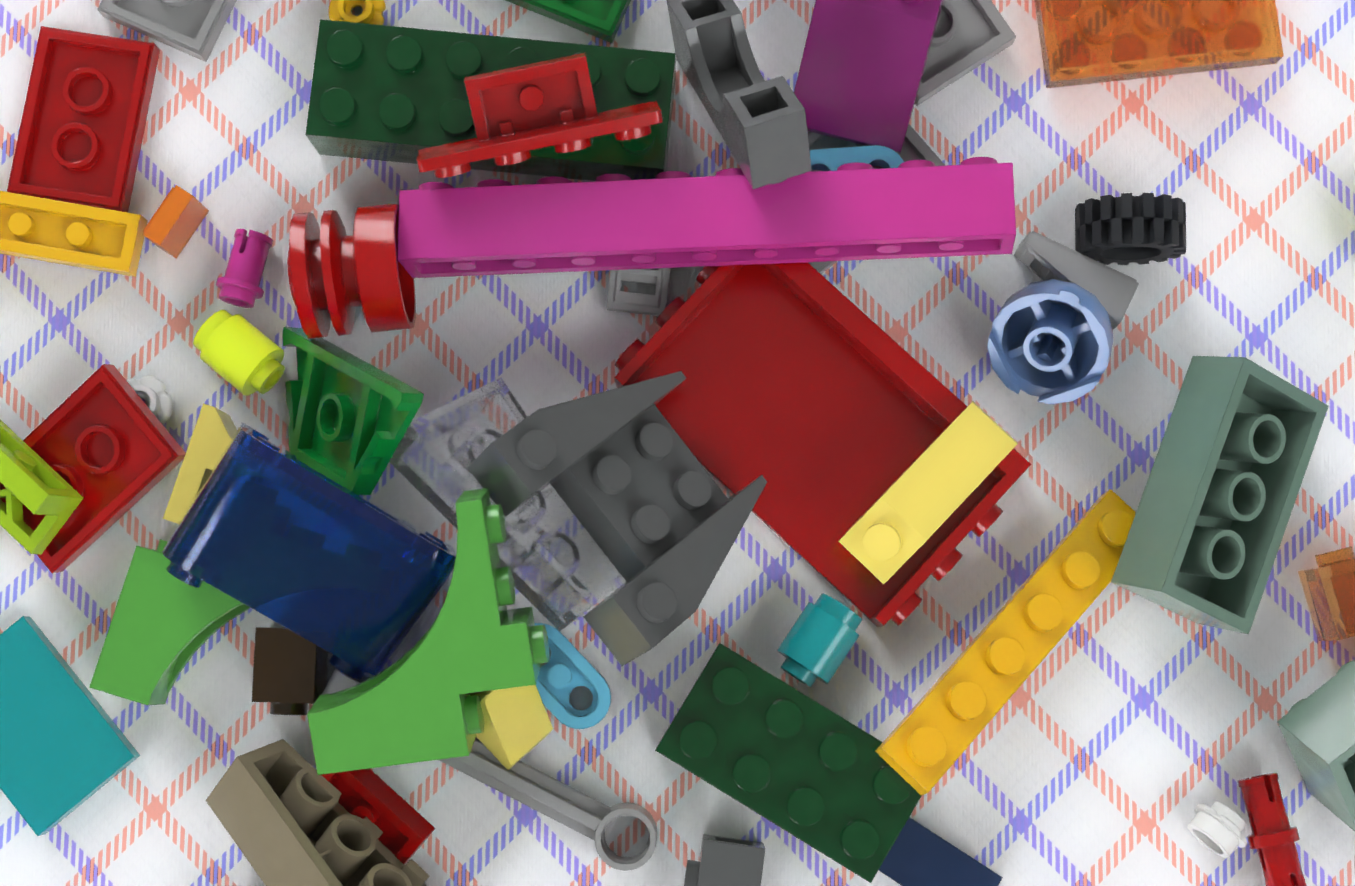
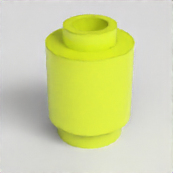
M220 310L209 317L195 335L193 345L201 351L200 359L245 396L251 395L256 391L261 394L268 392L284 373L285 367L281 364L284 350L240 314L232 316L226 310Z

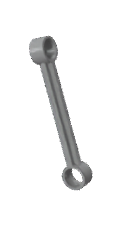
M336 666L322 695L332 694L356 686L370 679V677L343 666ZM475 738L469 756L439 760L594 840L600 858L614 869L623 871L637 869L643 866L654 853L657 840L656 823L652 815L638 804L625 802L609 807L522 761H518L510 770H507L477 738ZM620 816L637 817L647 826L649 837L646 845L648 846L643 852L633 857H621L608 847L605 841V828L613 819Z

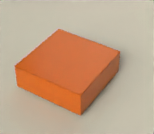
M176 185L175 188L172 187L143 230V235L157 247L177 259L209 210L193 195Z

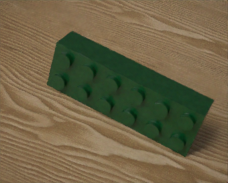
M320 19L305 135L320 155L417 164L418 151L421 149L477 138L464 83L465 77L585 53L597 113L657 101L661 109L663 122L650 125L651 133L636 139L619 141L615 139L614 133L591 137V146L582 150L556 153L553 145L530 150L531 158L520 163L498 166L495 164L494 158L471 162V169L547 177L557 176L595 181L598 176L604 174H622L630 177L631 180L655 179L657 174L666 172L676 80V53Z

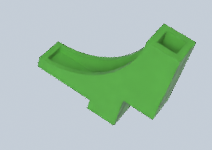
M241 487L237 498L218 493L195 562L192 561L195 549L160 539L157 550L136 546L89 688L144 705H163L166 703L168 694L180 672L194 653L221 627L248 609L275 597L314 588L346 587L388 594L394 571L379 567L382 557L380 554L347 545L344 556L322 550L325 538L301 530L289 528L287 538H282L289 515L272 509L274 497Z
M489 488L463 491L455 503L458 531L457 554L453 576L445 602L429 630L396 663L356 686L332 694L320 695L307 713L318 775L469 756L476 734L484 732V716L480 704L481 698L479 695L470 696V693L536 685L541 663L549 662L547 631L545 625L535 626L532 607L507 610L506 605L515 604L514 579L510 566H500L497 543L506 541L505 520L501 504L491 505Z

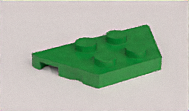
M284 327L282 335L283 346L296 347L298 380L285 382L286 404L290 416L288 426L290 457L348 495H371L420 408L424 393L322 337L308 339L302 328Z

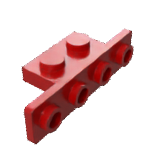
M581 53L465 77L464 83L477 138L421 149L418 151L417 164L419 172L434 170L436 178L453 177L469 172L471 170L470 163L494 158L495 164L498 166L511 165L530 159V150L554 145L556 153H568L591 146V137L614 133L615 139L619 141L644 137L651 133L650 125L662 123L663 118L657 101L597 113L586 55Z

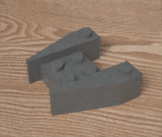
M681 371L538 409L493 441L467 467L482 488H489L490 498L496 505L501 504L505 517L551 484L626 580L623 585L583 616L621 666L654 648L696 612L767 484L766 479L761 475L727 498L655 405L686 379Z

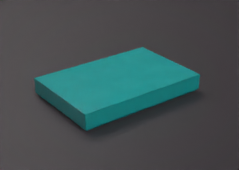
M22 616L0 634V789L35 834L41 836L49 832L136 760L140 754L33 619L28 616Z

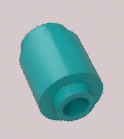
M822 593L815 604L808 602L777 649L786 658L780 668L810 688L816 679L828 684L858 639L859 634L855 631L862 622V618L839 601Z

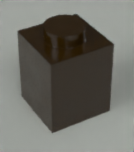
M256 627L252 702H271L270 714L307 715L308 703L314 704L318 697L322 695L327 685L329 630Z

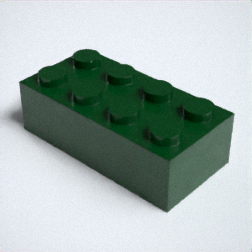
M721 643L717 645L655 749L658 753L869 883L874 879L922 796L875 752L882 744V741Z

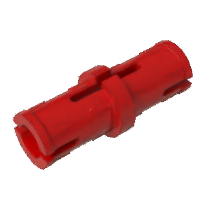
M1269 773L1253 776L1251 779L1238 780V786L1241 788L1253 833L1247 836L1250 849H1257L1266 886H1306L1295 841L1300 840L1297 827H1290L1278 782V774Z

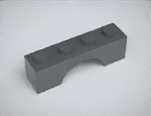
M667 0L676 60L752 189L768 184H777L785 181L787 178L812 171L805 109L783 76L767 81L763 79L748 41L742 13L733 0Z

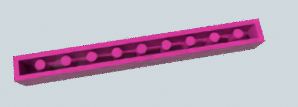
M973 157L962 161L960 165L935 166V163L928 160H910L901 163L898 168L874 169L872 165L867 163H847L839 166L837 171H809L787 178L783 182L768 184L756 189H752L741 168H728L718 171L715 176L691 177L690 174L682 171H666L657 174L655 179L631 180L630 177L622 174H604L598 176L595 182L572 183L571 180L564 177L550 176L540 178L536 181V184L513 185L505 180L488 179L480 181L477 187L454 188L452 185L443 182H427L419 185L418 190H399L398 261L412 278L1012 254L1016 237L1013 163H997L996 159L990 157Z

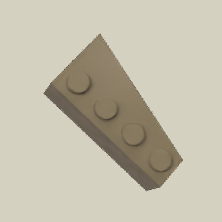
M284 739L237 756L205 800L266 886H427L424 882L430 876L412 859L406 865L398 860L378 840L384 832L367 817L362 819L350 814L338 803L341 792L322 775H318L317 770Z

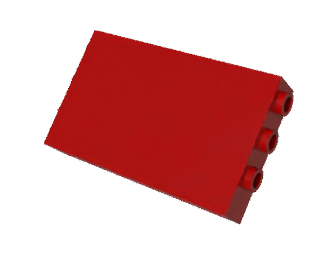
M808 262L705 266L696 277V281L701 286L686 302L678 296L661 312L655 321L661 328L646 344L637 339L618 358L615 366L620 371L614 377L616 387L620 388L681 371L686 379L655 406L700 464L732 494H735L763 475L767 484L754 505L752 512L873 624L881 627L891 619L899 626L922 601V598L915 591L930 575L937 581H940L963 556L956 549V546L970 531L980 537L1003 512L996 505L997 501L1028 469L1031 463L1013 448L935 533L883 584L839 540L967 406Z

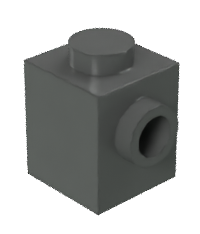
M703 834L699 861L687 860L684 886H761L766 848L762 842Z

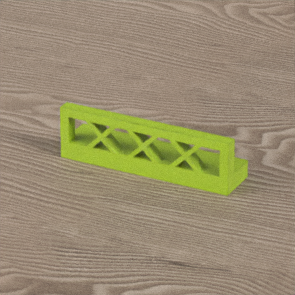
M0 420V483L5 486V489L0 490V498H6V504L0 499V525L30 554H42L84 497ZM23 504L33 514L46 515L34 531L23 521Z

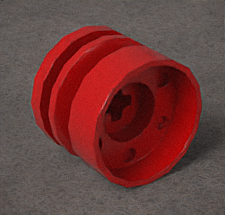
M399 204L358 207L354 217L352 236H347L343 222L336 210L323 212L320 228L313 213L293 214L289 232L288 277L291 295L297 308L302 329L308 339L327 337L331 320L338 336L352 334L356 307H362L364 318L371 332L414 328L416 318L415 280L398 261Z

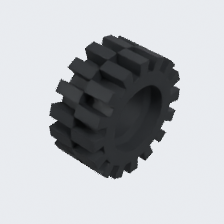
M1121 193V197L1105 195L1100 196V200L1093 198L1085 200V203H1079L1075 208V251L1104 265H1109L1112 262H1117L1118 265H1129L1131 262H1137L1140 265L1149 264V261L1152 260L1164 262L1168 261V258L1176 259L1181 257V254L1186 253V204L1180 198L1172 199L1171 195L1162 194L1154 197V193H1143L1141 196H1132V193Z

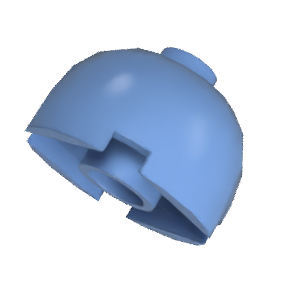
M1050 279L1030 283L1006 300L993 321L987 350L993 370L1007 388L1017 394L1022 390L1029 395L1038 396L1037 402L1050 405L1075 401L1092 391L1100 381L1110 361L1113 330L1108 312L1094 294L1076 283Z

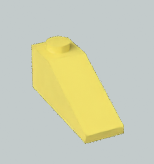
M972 401L856 521L839 542L879 581L885 584L1012 451L1018 442Z

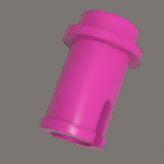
M236 229L234 234L235 240L225 276L219 277L216 282V286L221 289L218 298L234 306L253 308L255 300L261 299L264 294L263 289L259 285L273 240L269 236L257 231L249 230V234L246 236L247 231L245 229Z

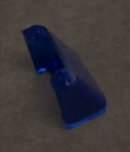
M242 422L163 548V555L171 561L166 570L174 577L195 588H200L203 581L330 652L333 655L329 662L343 673L358 680H361L365 672L376 676L454 570L456 551L451 545L427 531L425 534L420 532L418 535L412 524L403 519L402 521L321 474L298 460L295 455L287 450L283 454L279 453L280 448L269 442L267 436Z

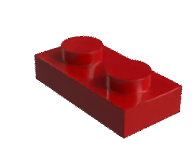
M370 768L322 774L328 782L341 792L338 803L352 815L362 819L367 817L384 832L378 840L404 865L435 830L434 826Z

